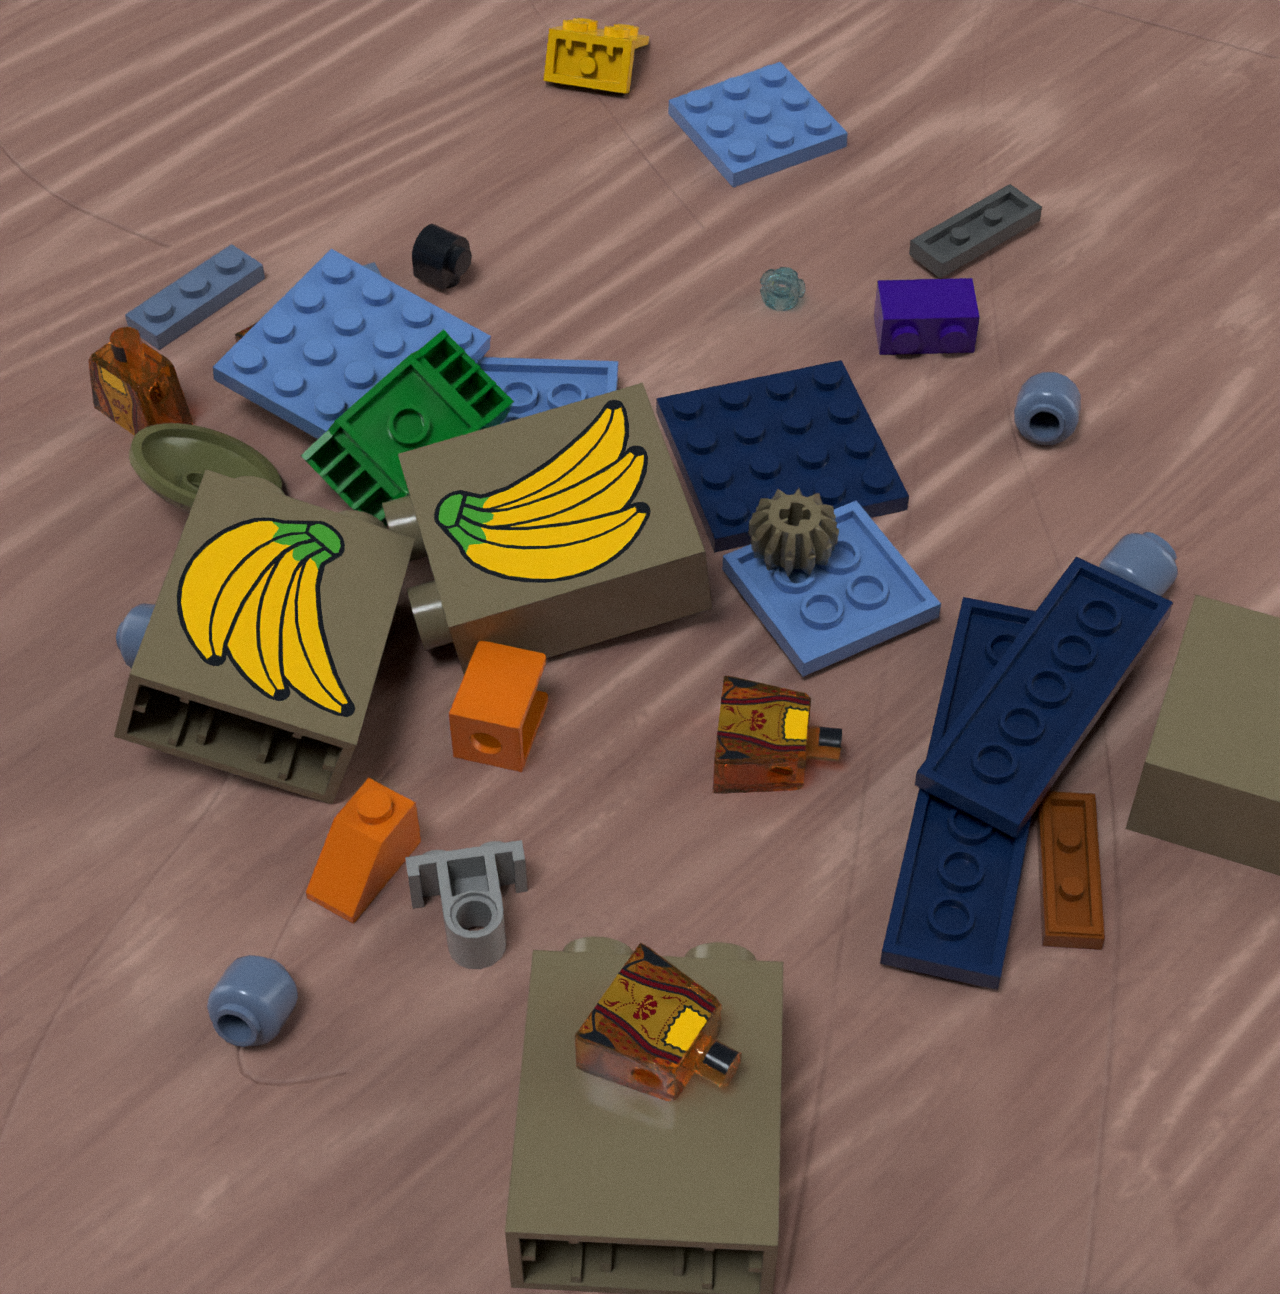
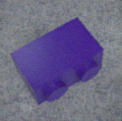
M973 278L877 281L874 321L879 355L974 353L980 316Z

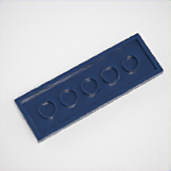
M1075 557L918 769L915 786L1016 838L1170 616L1173 602L1079 557Z

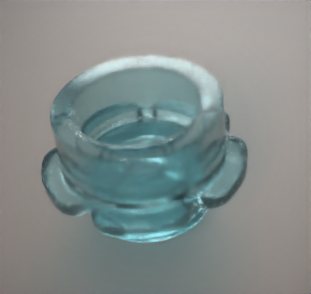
M791 268L769 269L760 279L762 284L760 289L762 300L769 308L775 311H788L794 308L798 299L802 298L805 294V282L799 279L798 273Z

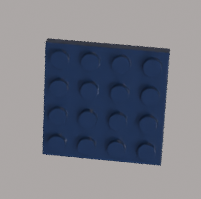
M842 360L656 398V413L714 553L751 544L749 520L752 519V513L756 512L760 498L772 499L777 489L786 495H793L799 487L802 495L805 497L819 493L822 505H831L833 509L857 500L870 518L908 509L909 495Z

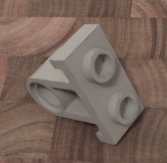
M522 840L506 843L491 841L479 847L452 851L431 850L422 855L405 857L412 908L424 907L423 897L440 895L447 946L451 958L458 965L468 969H483L492 966L500 960L506 950L504 910L500 886L515 884L516 893L528 891ZM474 926L484 927L483 929L478 931L467 930L468 928Z

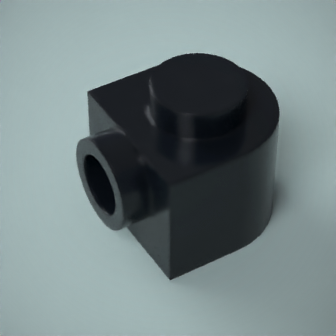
M436 224L427 225L419 233L413 246L412 265L414 277L442 290L459 284L461 276L471 265L472 254L469 241Z

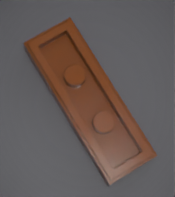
M1048 791L1036 808L1042 946L1102 950L1105 935L1095 794Z

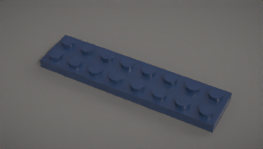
M963 597L926 758L1035 611ZM919 788L882 948L880 964L998 990L1031 817L1018 836L1014 838Z

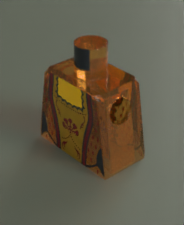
M132 327L116 329L110 335V342L91 354L88 364L93 405L96 410L134 436L140 430L156 424L181 423L193 425V419L174 365L168 358L143 343L138 330Z
M724 676L714 757L713 793L729 794L801 789L804 786L806 759L840 761L842 728L809 726L811 697L806 693L733 676Z
M642 943L637 946L575 1034L576 1068L665 1101L678 1099L694 1073L725 1089L738 1070L742 1053L716 1040L720 1033L722 1007L717 997Z

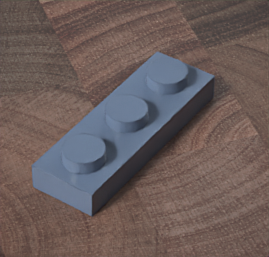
M231 244L125 314L128 329L160 350L264 280L263 264Z

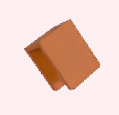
M479 641L449 711L453 757L513 771H523L548 704V694L536 690L546 665V655L544 653L488 641Z

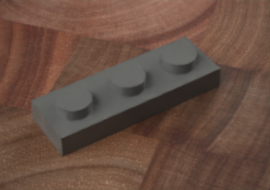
M1009 184L910 241L909 255L939 278H942L1039 222L1042 206Z

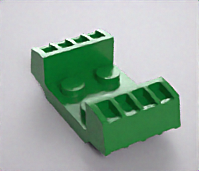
M443 329L418 351L411 353L337 418L330 428L301 457L352 510L373 515L387 527L388 523L382 503L410 495L398 454L499 425L507 417L514 401Z

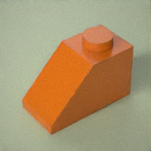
M368 778L335 816L306 889L307 899L354 924L406 861L405 857H409L421 843L416 802Z

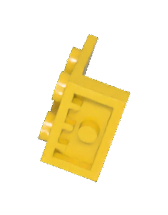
M586 18L563 20L562 26L549 28L543 81L625 94L629 93L635 49L648 45L649 36L639 35V27L632 25L614 24V26H604V29L597 28V20Z

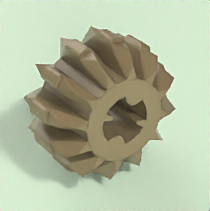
M799 487L793 495H786L777 489L772 499L760 498L756 512L752 513V519L749 520V536H751V549L753 550L754 558L764 559L768 571L779 566L783 567L788 577L794 569H801L810 575L815 564L827 565L831 552L834 551L835 545L838 543L839 534L833 506L822 505L819 493L809 497L803 496Z

